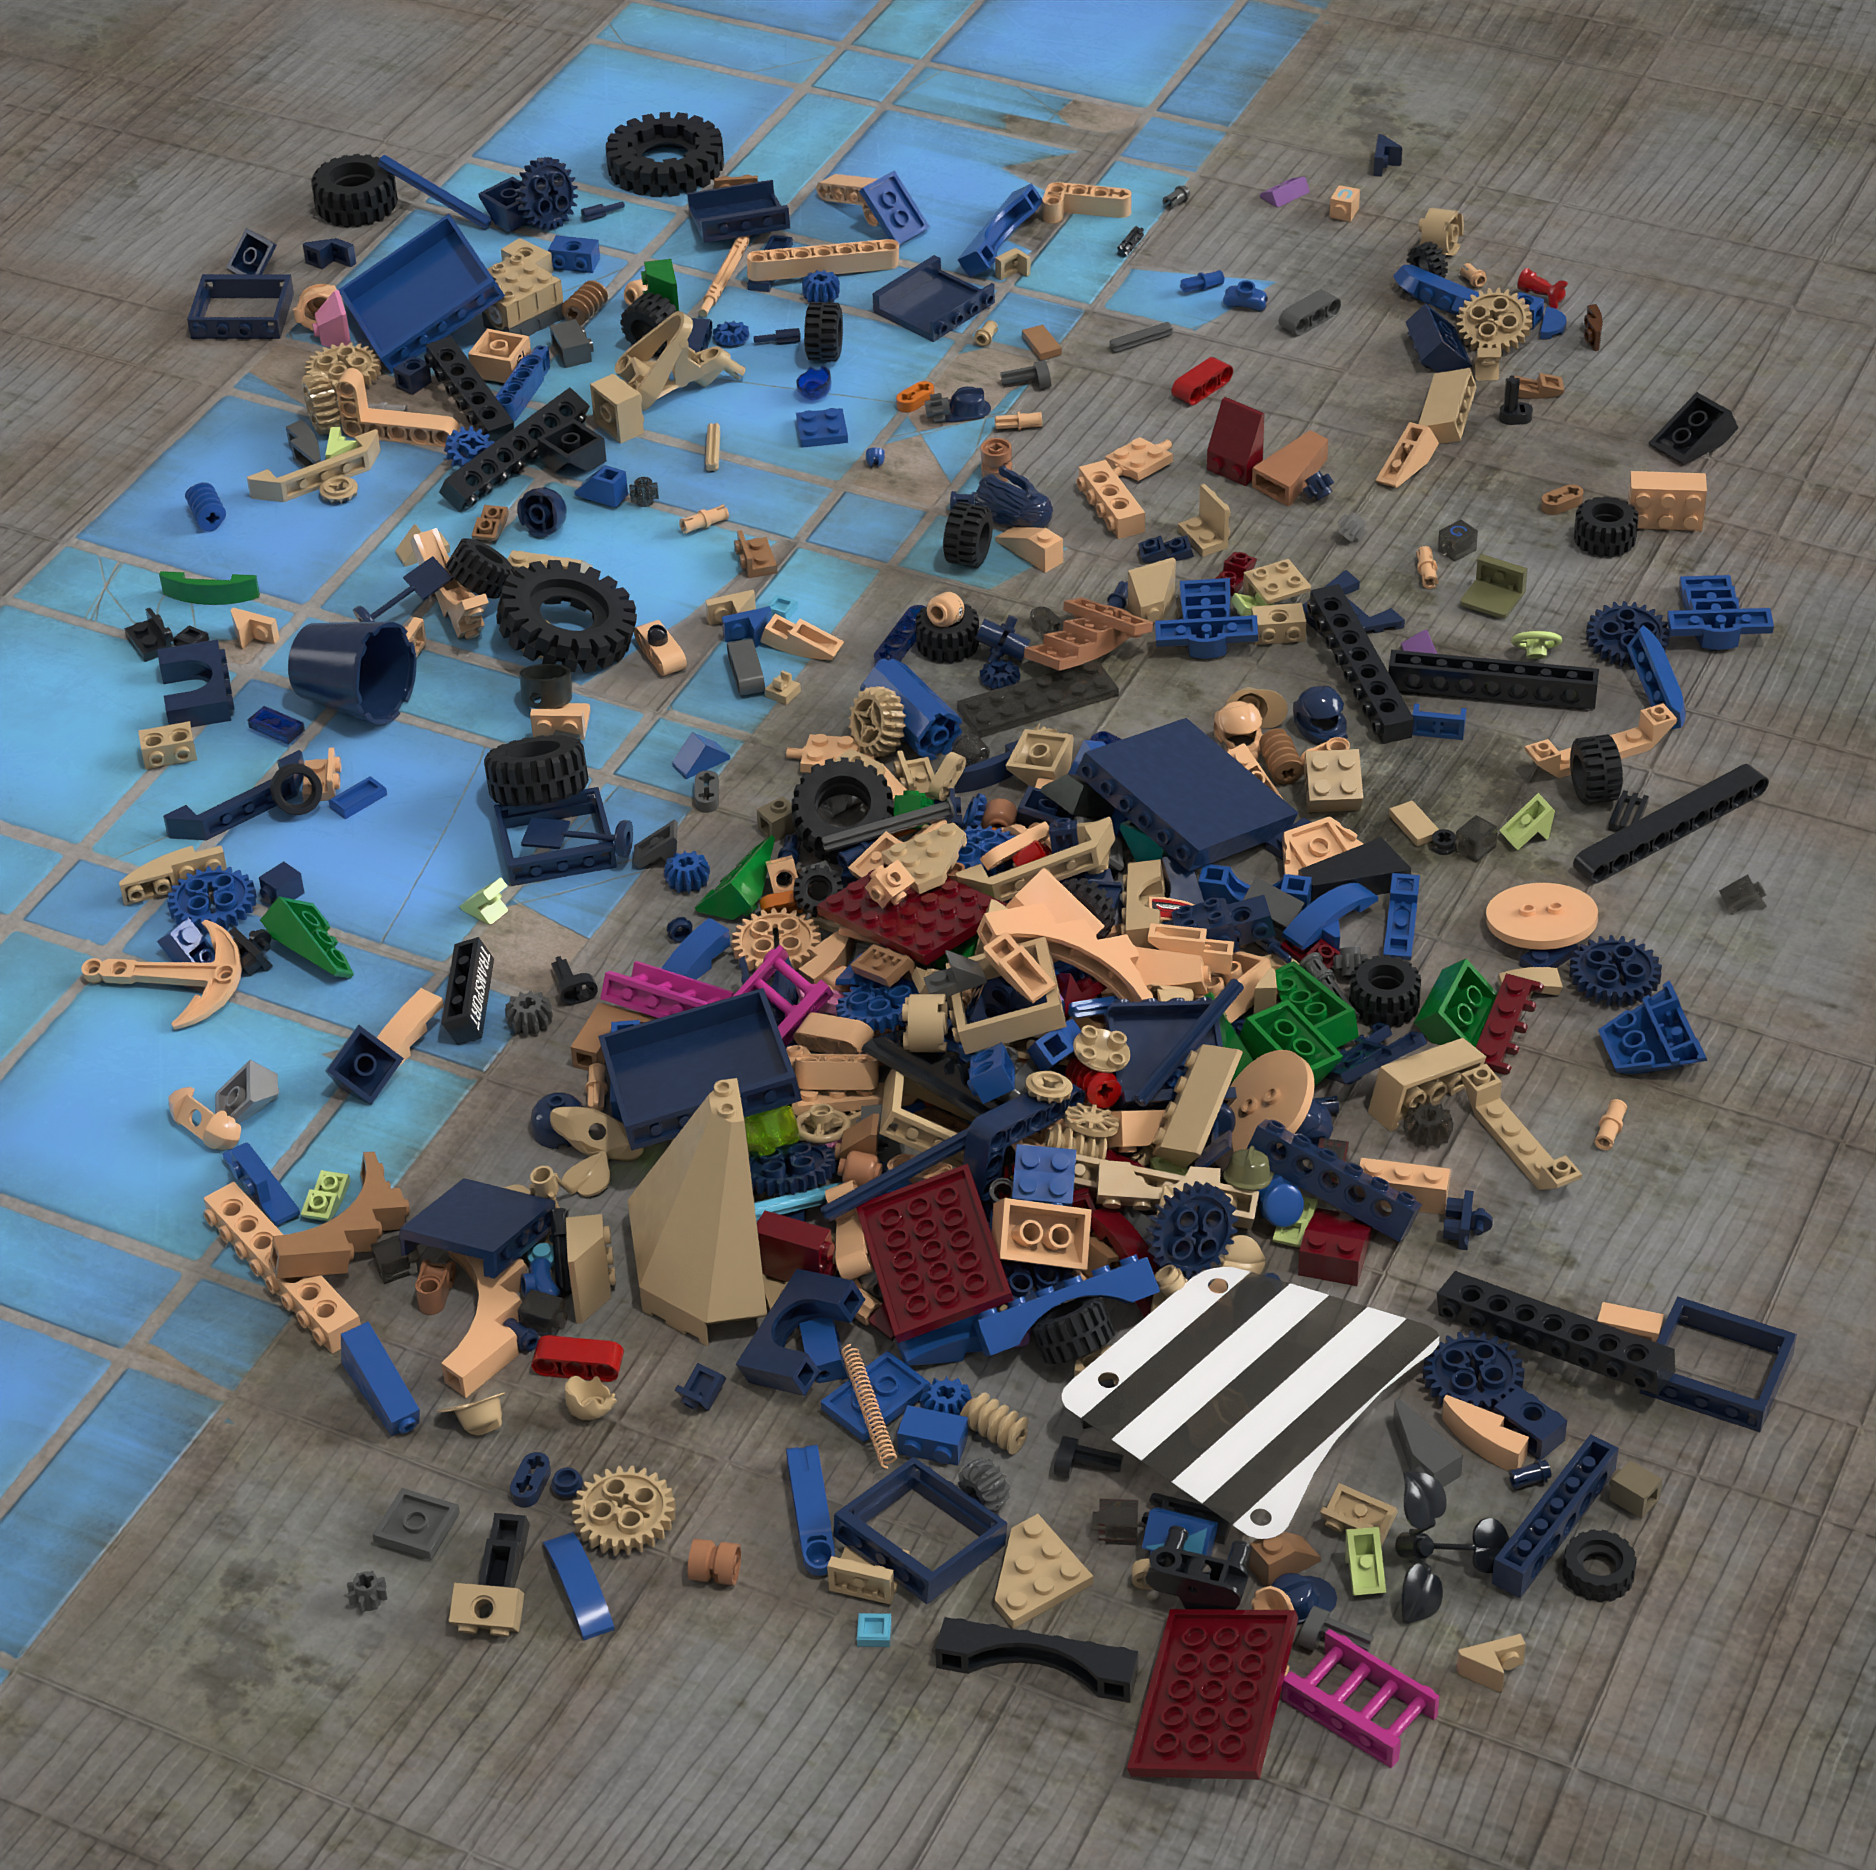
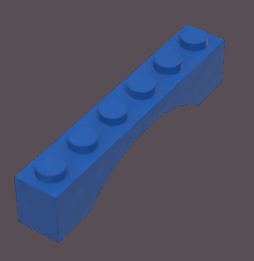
M1032 183L1011 193L957 259L969 278L992 266L1002 242L1043 203V199Z
M1137 1254L1119 1260L1120 1267L1110 1270L1109 1265L1092 1270L1093 1277L1082 1280L1081 1275L1063 1281L1064 1288L1054 1291L1053 1286H1049L1036 1291L1037 1298L1026 1301L1023 1296L1008 1302V1309L997 1312L995 1307L978 1313L980 1319L972 1323L984 1356H991L1019 1345L1026 1332L1039 1317L1052 1307L1077 1297L1095 1296L1127 1304L1160 1292L1148 1257L1138 1260Z

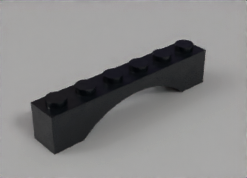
M944 1617L935 1647L936 1668L970 1674L982 1668L999 1664H1038L1057 1669L1074 1677L1099 1698L1127 1703L1131 1702L1138 1674V1651L1125 1647L1101 1645L1092 1641L1084 1642L1067 1639L1058 1635L1050 1636L1033 1633L1029 1630L1005 1628L996 1624L971 1622L962 1618Z

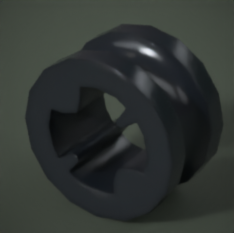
M1446 829L1435 831L1432 835V850L1439 855L1452 854L1456 848V834Z

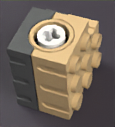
M520 253L487 268L505 297L482 312L483 325L486 329L531 336L535 332L565 319L562 313L563 294L561 280L554 277L550 272L540 268L536 263L525 258Z

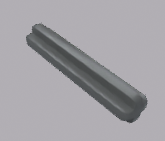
M1164 322L1111 339L1109 341L1110 349L1116 353L1169 336L1173 333V327L1169 322Z

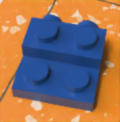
M1017 1144L1012 1199L1072 1207L1076 1149Z

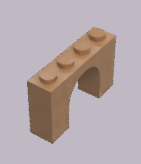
M598 1003L570 1047L573 1067L588 1071L589 1066L594 1063L605 1065L606 1061L598 1036L611 1032V1022L640 1020L641 1024L658 1018L641 1012Z

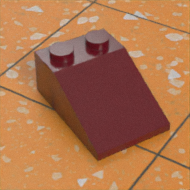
M1224 397L1220 404L1207 449V470L1247 486L1252 482L1253 467L1263 461L1264 413Z
M1317 1208L1305 1229L1299 1249L1298 1275L1358 1286L1374 1228L1348 1213Z

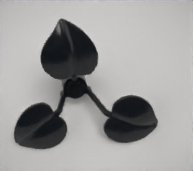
M1415 1471L1403 1472L1405 1482L1404 1512L1409 1524L1416 1529L1402 1532L1398 1535L1395 1542L1397 1554L1402 1558H1409L1410 1563H1415L1407 1570L1402 1589V1623L1407 1624L1431 1617L1438 1611L1442 1603L1443 1588L1441 1580L1437 1575L1430 1574L1431 1566L1421 1559H1426L1430 1556L1434 1549L1474 1551V1567L1483 1573H1493L1494 1559L1510 1539L1501 1522L1493 1518H1484L1474 1527L1472 1534L1474 1544L1434 1543L1427 1534L1422 1532L1436 1525L1435 1518H1439L1445 1513L1447 1502L1445 1490L1434 1477Z

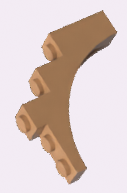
M375 1151L363 1152L360 1170L362 1190L356 1200L344 1212L317 1227L292 1234L273 1236L270 1261L276 1279L348 1273L349 1261L353 1260L354 1253L376 1251L377 1239L382 1237V1231L400 1230L404 1226L405 1217H408L410 1213L409 1202L403 1198L400 1188H391L390 1182L385 1181L384 1167L382 1163L378 1162Z

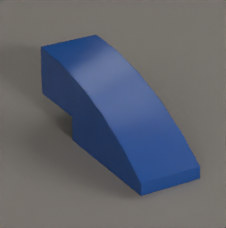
M708 918L684 939L661 969L697 980L712 968L711 960L730 946L729 929Z
M979 1314L903 1342H897L904 1363L910 1366L961 1362L964 1359L965 1353L983 1351L972 1323L980 1319Z

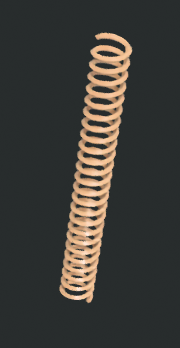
M848 1344L842 1349L841 1355L880 1465L888 1469V1466L884 1464L894 1462L897 1455L893 1449L894 1446L890 1440L880 1408H878L879 1405L870 1385L871 1382L867 1376L861 1354L857 1348L848 1349L844 1353V1350L851 1346V1344ZM852 1350H855L857 1352L851 1353L848 1356H846V1354ZM894 1456V1459L891 1461H883V1459H889Z

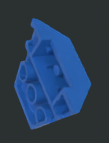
M1670 980L1664 983L1663 989L1654 996L1650 997L1647 995L1644 997L1641 1005L1632 1011H1624L1598 1029L1617 1073H1651L1707 1061L1706 1055L1681 1008Z

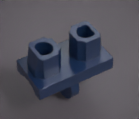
M1465 1190L1464 1199L1447 1197L1445 1217L1459 1218L1461 1220L1445 1219L1443 1239L1459 1240L1460 1250H1468L1470 1230L1474 1231L1476 1235H1482L1484 1232L1489 1231L1493 1225V1218L1489 1213L1485 1212V1209L1478 1208L1472 1212L1474 1191Z

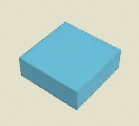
M775 595L766 607H771L772 617L777 614L788 620L798 609V601Z
M859 1613L857 1647H890L891 1614Z

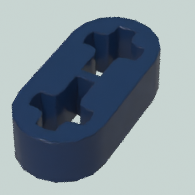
M533 1452L523 1458L510 1485L512 1502L516 1506L523 1508L531 1507L539 1500L551 1475L550 1461L545 1454ZM531 1469H536L534 1474H532Z

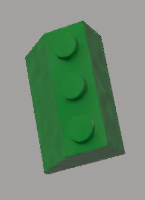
M663 259L644 262L645 271H641L642 285H646L647 290L643 291V294H660L662 298L666 297L672 305H675L676 311H679L677 282L672 260Z
M1465 958L1442 969L1414 1024L1431 1043L1444 1045L1464 1038L1476 1048L1498 993Z
M1285 1000L1247 1017L1239 1035V1038L1254 1059L1276 1050H1288L1299 1055L1312 1069L1314 1088L1343 1059V1055L1289 1000Z

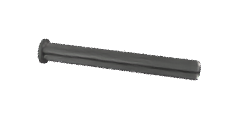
M946 798V802L825 836L822 838L823 848L826 852L879 838L886 831L893 834L948 817L955 819V811L951 799Z

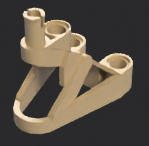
M677 311L627 349L618 359L614 370L617 375L629 382V386L641 394L642 411H645L660 397L678 387H685L689 382L694 381L702 387H707L723 370L736 380H739L745 373V367L732 360L730 354L721 347L715 346L697 353L689 348L687 339L692 331L693 320L685 313ZM667 340V347L657 361H648ZM671 371L673 372L675 380L670 381L669 379Z

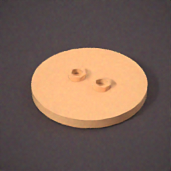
M1530 883L1515 886L1497 894L1487 906L1486 923L1493 935L1508 944L1527 949H1557L1576 944L1587 938L1597 926L1598 908L1590 896L1576 888L1555 883Z
M1276 1050L1266 1053L1243 1069L1230 1087L1236 1088L1237 1095L1236 1100L1229 1106L1232 1108L1236 1118V1125L1232 1133L1234 1152L1247 1149L1257 1125L1265 1119L1279 1121L1285 1126L1286 1130L1293 1134L1303 1123L1313 1099L1314 1075L1310 1065L1296 1053L1288 1050ZM1277 1143V1149H1278V1148H1280V1147L1282 1146V1144Z

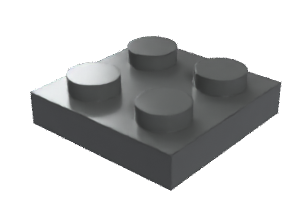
M401 1488L372 1534L374 1543L431 1560L460 1513L459 1505Z

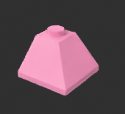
M335 290L315 313L316 323L312 324L314 336L320 338L321 345L331 348V344L338 347L340 343L348 346L351 342L346 311L339 290Z

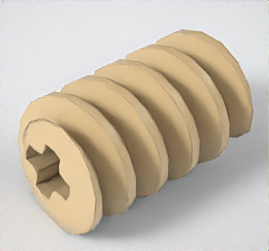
M1057 1123L1051 1130H1048L1043 1147L1076 1149V1154L1105 1160L1107 1139L1106 1137H1100L1096 1142L1095 1137L1087 1136L1084 1140V1134L1076 1132L1073 1136V1130L1069 1127H1066L1062 1133L1061 1125Z
M986 1392L969 1400L960 1413V1416L968 1417L969 1429L974 1432L978 1431V1434L984 1438L988 1437L990 1442L998 1444V1447L1003 1450H1008V1453L1011 1455L1016 1454L1026 1441L1029 1419L1025 1416L1019 1419V1413L1015 1410L1009 1413V1407L1005 1404L999 1407V1400L995 1398L989 1401L990 1395Z

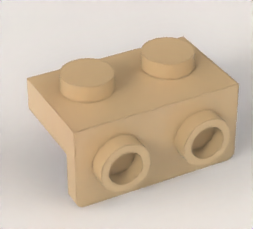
M897 751V761L893 762L895 776L900 777L899 782L907 790L926 793L927 798L936 799L928 794L929 785L935 776L929 758L925 757L906 761L903 751Z
M1338 1483L1327 1508L1322 1507L1319 1513L1324 1521H1326L1325 1525L1340 1533L1343 1532V1529L1379 1527L1381 1545H1383L1398 1510L1394 1506Z

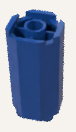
M886 659L879 660L861 684L860 691L876 686L895 691L896 696L901 697L900 704L904 705L903 714L906 715L904 718L906 726L903 727L904 737L901 738L918 755L924 758L928 757L931 761L937 759L935 755L939 753L943 755L950 753L962 737V730L959 728V724H962V719L906 664L895 659L888 661Z

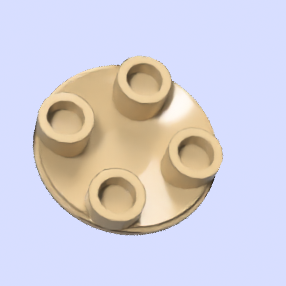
M1086 1025L1076 1036L1073 1043L1076 1057L1085 1066L1099 1072L1110 1073L1119 1071L1130 1060V1050L1126 1044L1127 1037L1120 1031L1111 1032Z

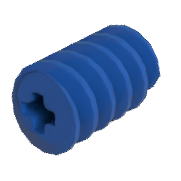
M201 482L187 489L185 498L200 528L205 531L217 529L224 521L226 511L212 484Z

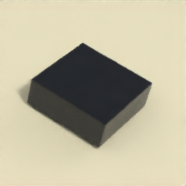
M189 625L174 637L173 643L174 646L205 642L209 641V635L207 632Z

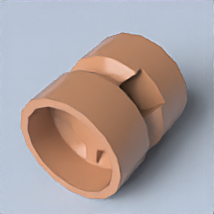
M1003 438L985 440L980 447L982 478L992 474L1001 481H1008L1007 478L999 474L998 470L1004 465L1007 469L1012 470L1011 443Z
M694 1538L688 1559L689 1580L708 1582L711 1578H714L718 1584L735 1585L741 1565V1545L721 1542L716 1546L712 1540Z

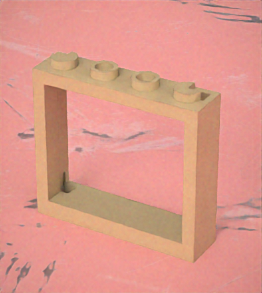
M1045 936L1019 943L1018 945H1022L1055 982L1056 988L1046 994L1047 1003L967 1024L961 992L947 997L950 1008L949 1014L954 1027L952 1028L953 1036L956 1043H962L965 1055L990 1048L1001 1042L1006 1044L1067 1027L1054 965ZM985 953L968 957L980 963L987 980L1001 976L988 962ZM949 963L946 964V969L950 968Z
M891 1069L885 1080L879 1134L915 1150L924 1152L958 1133L901 1109L902 1091L971 1122L976 1118L894 1069ZM892 1122L898 1124L895 1130L888 1127ZM965 1149L943 1160V1162L956 1168L962 1166Z

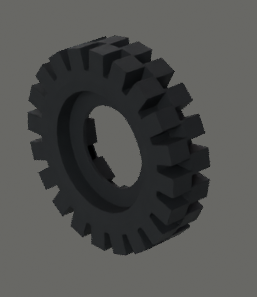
M660 112L659 119H655L652 113L642 115V122L636 118L626 121L627 126L619 125L614 129L615 133H610L607 138L606 158L611 180L616 185L620 184V188L627 192L634 189V194L644 196L649 190L651 197H662L663 191H668L669 197L680 196L679 189H683L686 193H692L697 191L696 185L701 188L710 185V179L718 178L720 171H723L724 168L723 139L720 130L715 128V125L709 120L703 122V118L696 115L688 119V113L677 112L674 118H671L670 112ZM660 147H678L688 151L684 154V158L679 160L677 158L663 159V162H655L654 159L642 156L644 152Z
M548 560L547 567L541 561L530 563L528 569L525 566H521L514 571V575L510 574L507 577L502 588L496 620L497 624L500 625L499 631L503 638H509L508 644L515 651L525 648L523 656L534 662L538 657L543 656L542 664H556L559 661L562 662L563 666L570 668L571 672H575L578 663L583 672H592L596 670L597 665L605 669L612 666L613 660L619 662L624 657L625 651H628L637 620L635 603L633 600H629L630 594L624 587L616 589L618 582L609 575L599 580L601 571L589 567L585 573L580 572V563L569 561L567 569H563L560 560ZM561 601L570 602V606L583 612L589 610L592 613L594 623L589 628L581 631L563 629L548 623L541 615L540 606L543 602L545 605L561 604Z

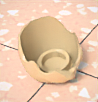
M573 1376L565 1384L566 1406L571 1415L578 1419L589 1421L601 1418L617 1402L614 1398L615 1394H610V1390L602 1384L597 1376L591 1381H585L579 1376Z

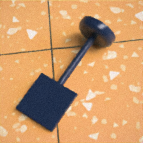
M432 556L403 577L410 587L371 615L363 606L355 607L353 613L359 622H376L374 619L413 591L424 601L452 581L453 577Z
M531 818L521 842V846L560 849L565 837L614 841L616 854L619 857L627 858L631 853L633 844V825L630 820L620 821L616 826L614 835L568 831L570 821Z
M1223 1102L1209 1136L1211 1135V1144L1195 1160V1167L1207 1168L1232 1149V1133L1236 1125V1118L1232 1108ZM1226 1131V1133L1219 1137V1133Z

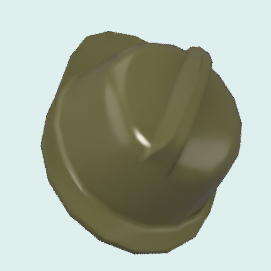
M1251 1146L1249 1149L1235 1151L1224 1171V1180L1229 1185L1242 1190L1266 1188L1274 1176V1173L1270 1171L1268 1157L1264 1153L1255 1150L1254 1146Z

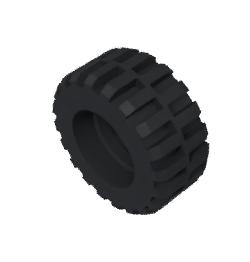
M354 154L352 156L343 155L340 158L335 157L330 162L323 163L320 168L318 167L312 176L311 185L316 212L326 222H331L336 226L343 225V227H362L365 224L371 225L375 221H381L385 216H389L397 205L398 196L395 176L378 165L380 158L377 156Z
M542 735L522 738L517 741L513 740L491 749L484 759L489 795L494 802L504 806H537L549 802H558L561 799L565 800L583 791L589 781L584 746L575 737L566 735Z
M840 757L841 761L834 762L833 758L825 760V765L823 766L817 763L811 767V774L805 772L802 775L800 784H797L793 791L792 820L798 840L803 842V847L809 853L814 850L816 858L824 860L825 857L830 858V863L838 864L837 856L839 852L854 848L857 844L826 852L822 844L823 837L894 817L893 793L891 787L887 786V779L883 774L877 776V768L872 765L865 767L864 761L855 759V762H850L848 757ZM843 794L862 800L868 807V814L856 825L835 827L819 817L818 809L830 797Z

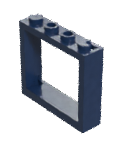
M202 274L187 318L190 338L280 339L294 295L291 274ZM207 282H212L213 286H209ZM211 298H279L274 317H205Z
M599 787L584 789L579 794L572 795L568 799H561L554 803H544V805H530L526 807L494 805L497 830L511 886L617 868L613 841L602 840V843L513 858L507 828L529 825L531 818L558 820L594 813L599 833L611 834Z
M1677 1296L1657 1339V1343L1668 1346L1678 1323L1778 1354L1759 1400L1675 1373L1658 1395L1645 1390H1640V1394L1761 1432L1793 1357L1797 1334ZM1750 1414H1753V1415H1756L1757 1417L1754 1418V1417H1751V1416H1749V1415H1750Z
M912 1457L834 1513L833 1537L873 1566L878 1565L893 1570L895 1582L925 1604H928L1005 1546L1008 1523L1000 1518L999 1515L980 1504L977 1499L970 1497L960 1490L954 1483L933 1471L931 1467ZM911 1489L980 1536L934 1571H931L866 1524L867 1521Z

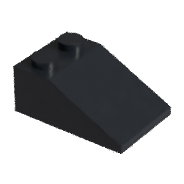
M1696 392L1648 443L1651 447L1685 465L1722 446L1736 432L1738 425L1730 410Z

